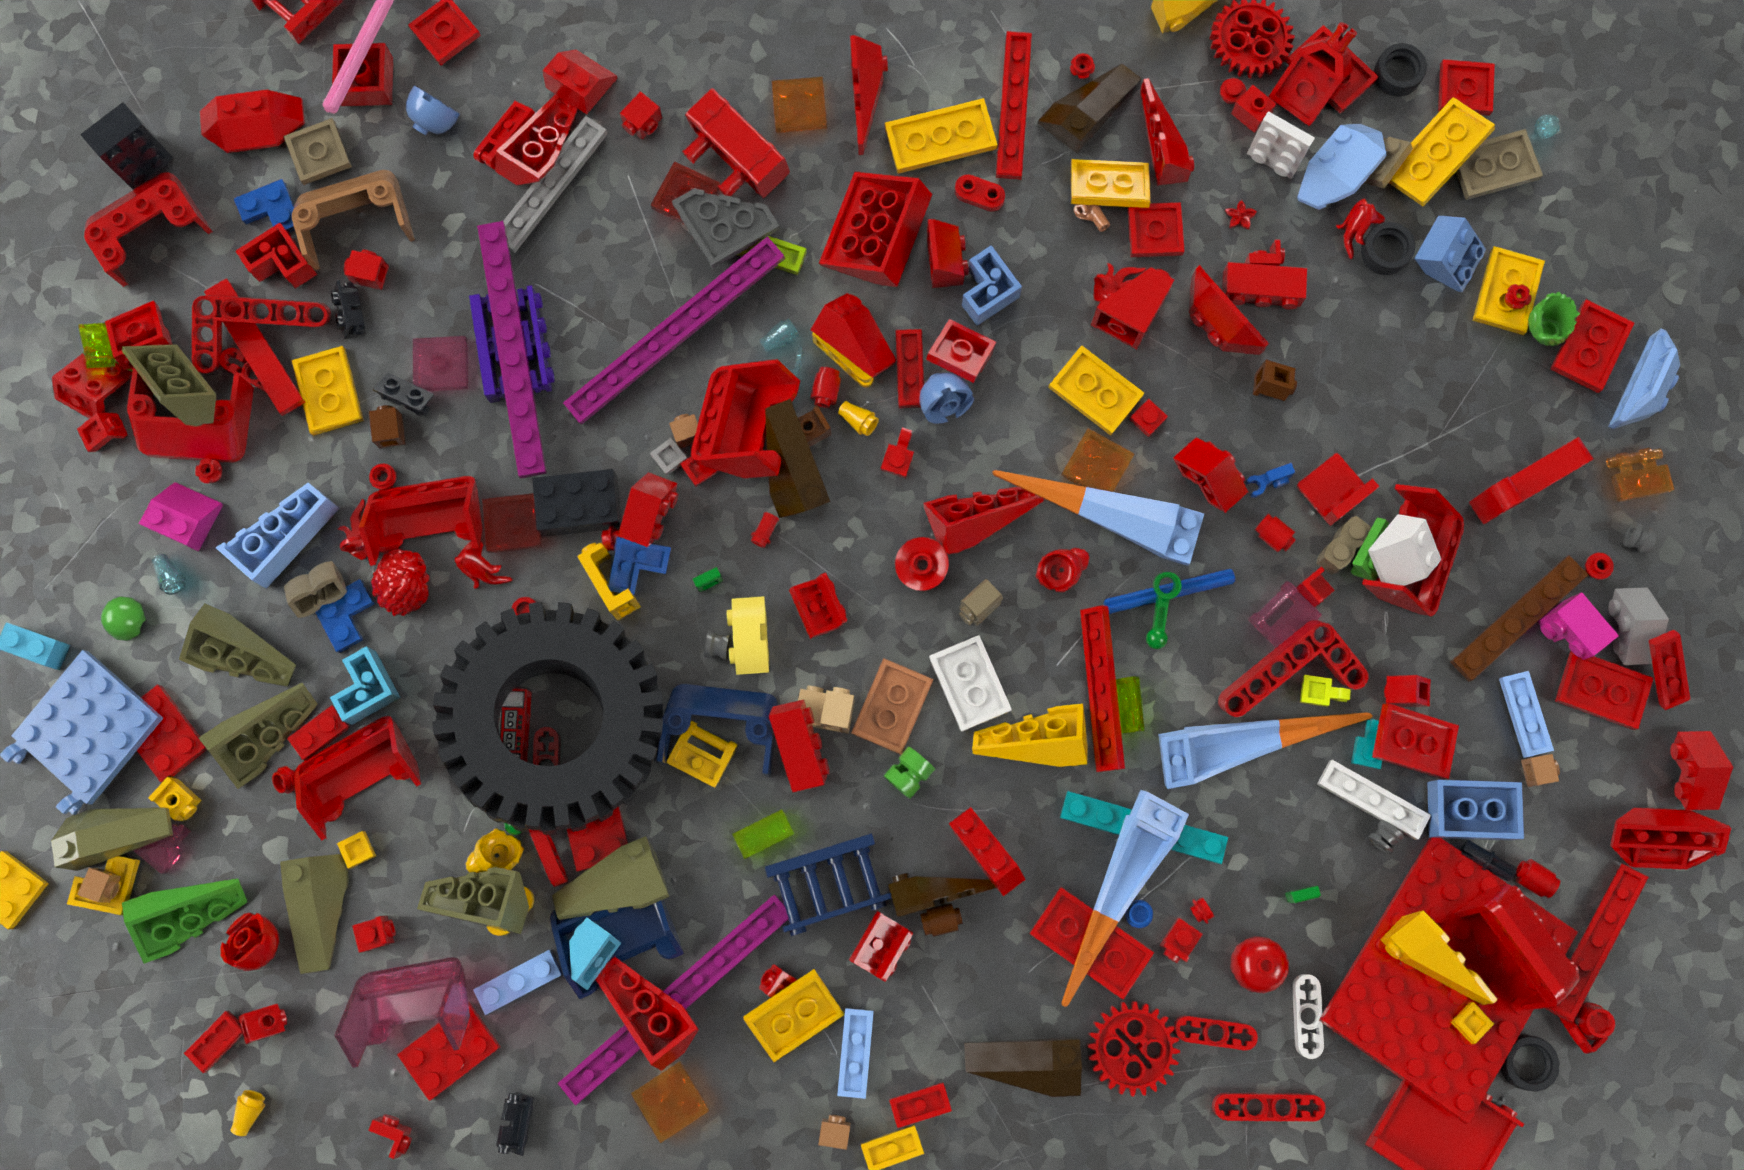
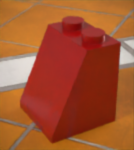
M1150 267L1100 302L1096 308L1091 326L1137 350L1163 305L1175 279L1171 278L1169 273L1162 269Z

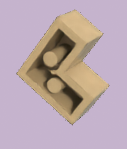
M807 686V690L800 689L798 701L804 699L806 707H811L814 715V723H812L814 728L849 734L855 704L854 695H850V690L833 687V691L826 690V693H823V688Z

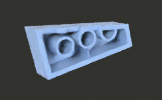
M310 483L305 484L279 503L280 506L272 512H266L258 518L259 521L248 529L243 528L235 534V538L228 543L223 542L216 549L252 581L267 589L339 510L337 505Z

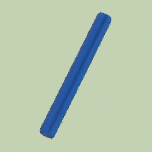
M1227 569L1182 580L1181 591L1176 597L1233 584L1235 582L1234 572L1232 569ZM1173 583L1159 586L1160 590L1163 593L1170 592L1173 588ZM1153 588L1105 599L1104 606H1108L1109 614L1156 603V594Z

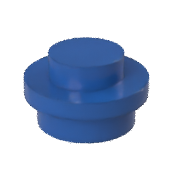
M1134 900L1125 912V919L1132 927L1144 928L1151 923L1153 910L1147 902Z

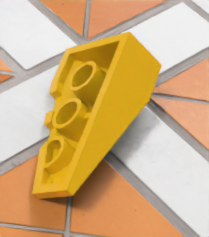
M1153 0L1151 9L1162 33L1168 31L1176 32L1218 0Z
M1083 704L1055 706L1047 709L1048 713L1033 718L1032 714L1023 716L1024 721L1012 725L1004 722L975 731L972 746L973 754L1057 767L1087 764L1088 744Z
M1424 911L1402 916L1380 939L1386 945L1385 950L1393 958L1400 959L1402 962L1481 1005L1494 1004L1497 1001V998L1479 975L1465 968L1464 961L1466 959L1461 952H1455L1447 945V942L1450 940L1449 937Z

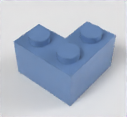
M989 246L969 260V273L978 285L963 294L962 306L976 326H978L1020 298L1022 286L992 246Z

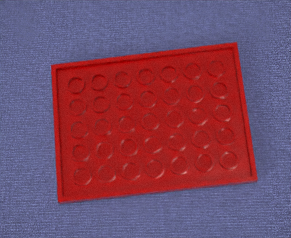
M1429 838L1319 1021L1461 1122L1469 1124L1534 1010H1524L1521 1005L1538 992L1480 913L1457 918L1454 915L1455 912L1487 889L1507 883L1489 870H1482L1480 865L1461 855V851L1442 838ZM1525 896V902L1531 910L1540 915L1543 920L1542 925L1549 934L1553 935L1560 942L1561 950L1566 954L1578 932ZM1424 911L1449 937L1450 940L1447 942V945L1455 952H1461L1466 959L1464 961L1465 968L1479 975L1497 998V1001L1494 1004L1482 1005L1402 962L1400 959L1393 958L1385 950L1386 945L1380 939L1402 916ZM1470 1002H1474L1494 1023L1476 1044H1471L1451 1023Z

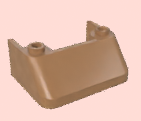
M379 170L303 193L297 198L292 212V221L302 256L315 270L320 269L310 229L318 224L320 218L370 203L378 207L393 205L400 228L410 242L415 240L399 182L391 171Z

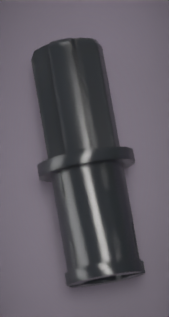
M1469 839L1465 841L1466 844H1463L1460 849L1461 855L1480 865L1482 870L1487 869L1507 881L1514 878L1517 872L1515 866L1497 857L1493 850L1489 852Z

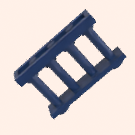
M872 833L764 867L767 879L773 877L774 882H778L790 925L782 927L783 933L789 931L790 935L794 936L807 932V925L867 906H870L871 911L887 906L886 900L892 898L891 893L881 896L868 855L870 852L869 847L875 845ZM852 852L854 857H858L870 896L869 900L854 904L841 862L844 860L843 855ZM826 860L828 865L832 867L844 908L827 912L815 869H817L816 863ZM800 869L801 874H805L817 914L816 917L803 921L800 919L788 880L791 877L789 872Z

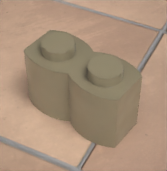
M1352 517L1336 531L1333 541L1318 555L1316 564L1320 567L1322 566L1329 574H1336L1351 562L1356 549L1362 546L1372 527L1359 517Z
M333 561L317 565L309 574L297 576L284 586L287 603L298 618L315 613L322 605L336 602L347 592L343 576Z
M985 579L960 601L961 605L959 608L961 612L959 615L969 626L971 624L978 626L1001 605L1003 597Z

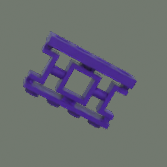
M530 285L525 290L522 288L517 289L520 312L528 311L526 300H529L533 330H531L527 320L521 322L528 361L536 360L534 349H537L541 380H539L536 370L530 371L531 381L536 393L541 392V390L550 392L552 391L551 383L555 382L553 368L548 367L547 358L551 357L549 343L544 342L543 333H547V326L544 317L540 318L539 309L543 308V302L540 292L536 293L533 286ZM480 294L470 295L469 299L484 396L490 403L499 402L500 398H506L502 376L499 377V388L494 357H496V362L499 366L500 362L494 326L491 327L492 338L490 337L486 307H488V312L492 317L489 295L487 294L486 297H481Z

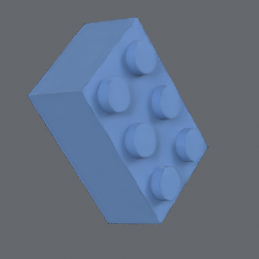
M1435 780L1427 782L1428 814L1431 815L1428 820L1429 838L1524 839L1522 782Z

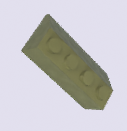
M178 345L123 346L122 352L160 403L185 425L201 426L202 424L213 423L216 393Z

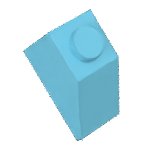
M587 917L575 929L574 935L569 940L571 979L588 990L621 945V942Z

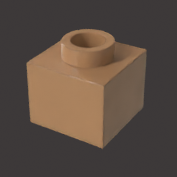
M695 414L677 416L669 424L678 447L682 449L693 445L698 422Z
M1553 754L1521 760L1528 787L1559 781L1560 768L1558 762L1553 758Z
M89 868L77 895L100 903H110L111 899L119 891L121 876L103 869Z
M829 1115L828 1119L823 1118L818 1145L847 1150L851 1123L845 1122L846 1117L839 1115Z

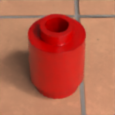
M830 367L819 368V372L815 374L810 399L815 401L814 405H818L821 408H830V405L836 404L841 383L838 370Z
M1269 513L1254 529L1259 533L1258 537L1276 552H1279L1281 549L1286 552L1296 541L1293 537L1295 531L1277 516L1272 517Z
M1529 859L1526 862H1520L1517 866L1516 882L1539 897L1545 896L1549 899L1558 890L1561 882L1560 879L1556 877L1554 872L1536 861Z

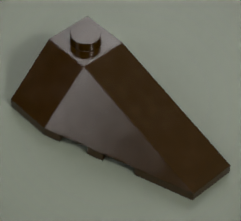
M908 873L892 877L893 883L888 884L897 917L996 888L990 879L921 876L909 878Z

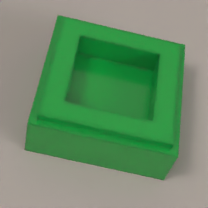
M715 567L693 578V581L698 591L703 592L721 583L723 579L718 568Z
M1310 886L1285 893L1289 903H1298L1321 896L1318 886Z

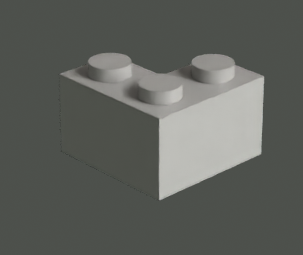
M1648 587L1615 589L1613 599L1609 601L1608 605L1610 615L1614 617L1619 625V636L1613 641V650L1615 654H1618L1624 665L1652 664L1648 640L1666 632L1669 618Z

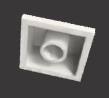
M1399 514L1368 550L1380 581L1403 586L1427 578L1442 560L1426 519Z

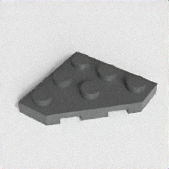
M692 189L672 201L673 207L712 268L717 267L780 230V225L766 204L748 203L741 201L739 198L721 194L719 196L712 195L699 189Z

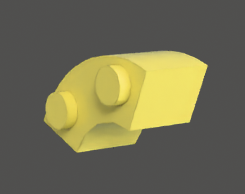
M762 596L732 599V610H727V624L732 626L734 648H729L730 664H735L736 675L769 672V649L765 598Z

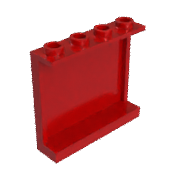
M1402 1080L1365 1145L1402 1170H1491L1515 1127L1523 1128L1525 1124L1516 1118L1518 1113L1503 1104L1501 1107H1498L1492 1103L1493 1097L1488 1093L1485 1094L1469 1124H1464Z

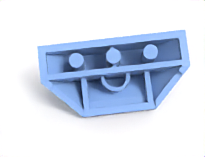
M1362 124L1340 125L1308 162L1297 197L1298 201L1320 210L1326 207V204L1337 202L1354 194L1387 156L1382 132Z
M1661 328L1649 337L1608 427L1615 429L1647 419L1657 412H1662L1669 400L1666 395L1677 383L1679 376L1676 373L1680 367L1677 348L1666 330Z

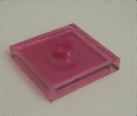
M450 336L413 339V384L427 391L468 389L467 337Z

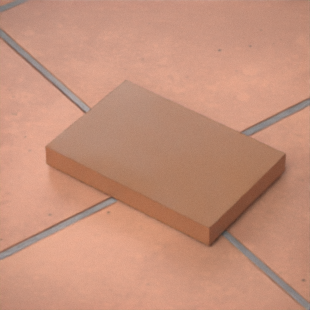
M883 658L851 734L901 755L934 679Z

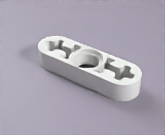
M1301 974L1294 979L1292 984L1295 1047L1301 1056L1315 1059L1324 1050L1323 1023L1319 1021L1322 1016L1321 985L1316 977ZM1305 979H1307L1309 984H1313V990L1308 991V999L1315 1000V1004H1300V999L1306 1000L1305 991L1300 990V985L1305 984ZM1305 1008H1311L1315 1012V1020L1309 1025L1304 1024L1301 1020V1012ZM1301 1028L1308 1030L1316 1028V1034L1310 1032L1311 1041L1316 1042V1048H1311V1053H1309L1308 1049L1303 1048V1043L1308 1042V1033H1301Z

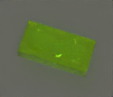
M105 323L78 324L86 368L114 367L115 359L113 358Z
M1131 676L1116 679L1121 734L1145 731L1139 677Z
M783 809L732 835L744 859H747L795 834Z

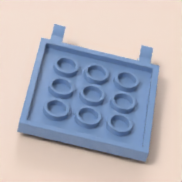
M82 650L11 735L16 742L6 747L0 756L6 762L13 760L15 763L20 764L27 752H30L72 791V794L63 798L56 808L63 814L70 812L72 815H76L83 803L92 805L161 722L163 717L89 651Z

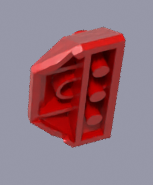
M268 89L216 96L200 111L201 135L226 153L277 147L285 141L284 136L294 133L298 127L300 128L305 124L303 99Z
M1199 265L1191 277L1189 313L1193 323L1197 327H1202L1208 334L1209 341L1215 347L1219 346L1222 351L1261 355L1269 345L1268 341L1262 337L1258 330Z
M1633 808L1616 820L1610 845L1630 867L1687 870L1707 861L1714 855L1724 854L1731 827L1691 810Z

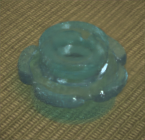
M1549 114L1541 116L1536 121L1534 133L1539 134L1542 139L1555 135L1560 129L1558 124L1559 118Z

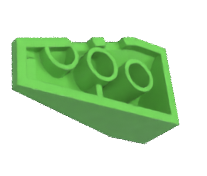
M231 879L150 892L122 902L126 928L145 964L174 953L181 948V943L192 936L196 938L203 933V928L214 921H221L248 901L239 879Z

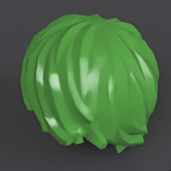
M1560 291L1556 292V294H1547L1546 298L1542 299L1529 314L1530 332L1540 344L1558 346L1574 331L1575 324L1577 323L1575 318L1580 313L1576 310V305L1573 299L1571 300V297H1566Z

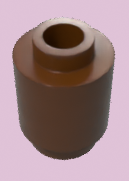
M952 903L926 909V913L920 914L925 936L933 935V937L956 932L959 931L958 925L963 924L959 907L953 909Z

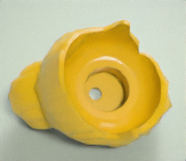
M495 828L477 841L474 851L469 854L465 863L466 869L469 873H480L493 867L512 870L519 863L524 851L521 841L513 835H506L505 831Z

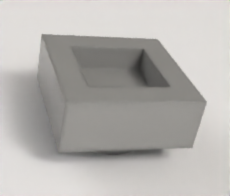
M669 438L650 453L666 476L681 466L680 463L687 459L672 438Z

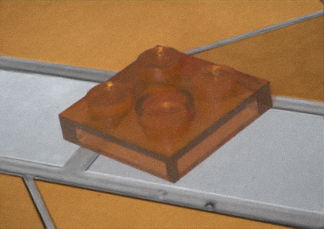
M823 77L772 81L776 133L827 129Z
M1088 428L1061 476L1079 486L1113 492L1132 460L1134 453Z
M681 1061L631 1093L660 1143L710 1111Z

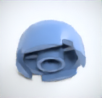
M415 85L406 100L407 115L414 122L412 127L424 135H427L428 131L434 134L447 132L460 116L457 111L447 107L440 100Z
M936 373L929 377L920 390L919 403L928 422L939 424L949 422L945 417L956 413V418L963 415L973 404L974 398L969 385L962 377L954 373Z

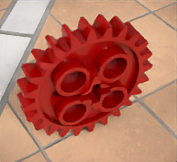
M1233 0L1230 8L1225 5L1222 12L1217 14L1209 37L1210 40H1213L1210 48L1218 49L1214 58H1223L1220 66L1229 64V73L1234 69H1238V77H1241L1243 72H1247L1249 79H1251L1254 72L1257 73L1259 78H1262L1264 70L1269 75L1272 74L1274 67L1279 70L1282 63L1286 62L1289 56L1288 53L1293 48L1292 42L1295 38L1291 34L1294 27L1287 25L1290 17H1281L1284 9L1275 11V2L1267 6L1266 0H1262L1260 3H1257L1256 0H1251L1250 3L1247 0H1241L1240 5ZM1239 21H1245L1247 25L1241 24ZM1263 28H1269L1272 32H1267ZM1231 43H1237L1241 47H1235ZM1256 50H1261V51H1263V52L1265 53V55H1261V54L1257 53Z
M1132 1001L1130 1009H1128L1125 1002H1121L1120 1011H1117L1114 1006H1110V1016L1103 1012L1100 1013L1104 1020L1102 1024L1093 1022L1095 1027L1098 1028L1097 1033H1088V1035L1095 1039V1042L1088 1043L1087 1047L1094 1049L1095 1053L1087 1057L1089 1060L1097 1061L1092 1067L1093 1071L1102 1070L1098 1079L1102 1082L1109 1078L1107 1086L1109 1089L1118 1084L1119 1094H1123L1125 1089L1128 1088L1129 1094L1132 1097L1135 1096L1136 1089H1139L1141 1094L1146 1096V1087L1148 1086L1156 1092L1157 1081L1166 1085V1080L1163 1077L1164 1074L1174 1075L1172 1070L1169 1069L1170 1064H1179V1062L1172 1058V1054L1180 1053L1179 1049L1172 1046V1044L1179 1041V1038L1170 1037V1033L1174 1031L1175 1027H1165L1168 1017L1163 1016L1158 1019L1159 1009L1155 1008L1148 1013L1149 1005L1146 1003L1142 1005L1140 1010L1136 1001ZM1137 1020L1141 1026L1140 1032L1137 1035L1131 1036L1127 1032V1025L1130 1021ZM1117 1028L1123 1032L1130 1042L1134 1044L1139 1043L1136 1048L1150 1062L1151 1068L1148 1069L1137 1055L1133 1053L1128 1054L1130 1048L1116 1034L1115 1030ZM1113 1039L1118 1040L1120 1043L1119 1052L1115 1055H1109L1106 1050L1107 1043ZM1151 1042H1157L1160 1046V1052L1155 1057H1149L1147 1054V1046ZM1136 1061L1139 1064V1073L1134 1077H1129L1126 1073V1066L1128 1063Z

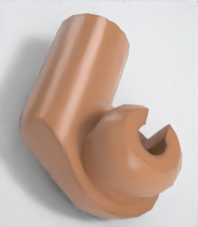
M1075 205L1074 213L1078 218L1093 221L1100 232L1109 228L1110 223L1098 205Z

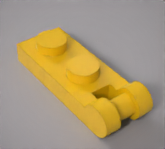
M812 333L813 343L860 386L867 388L873 384L874 377L869 376L823 339Z

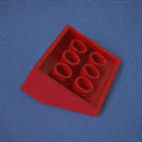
M854 172L819 264L874 284L897 287L933 194L919 178Z

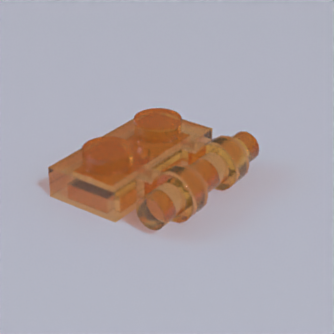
M1644 448L1632 454L1627 452L1618 453L1615 457L1606 459L1608 468L1618 467L1621 473L1611 476L1618 502L1669 493L1675 490L1668 464L1660 466L1656 464L1655 460L1663 458V452L1660 448L1653 450L1651 448ZM1641 463L1644 469L1633 470L1632 464Z

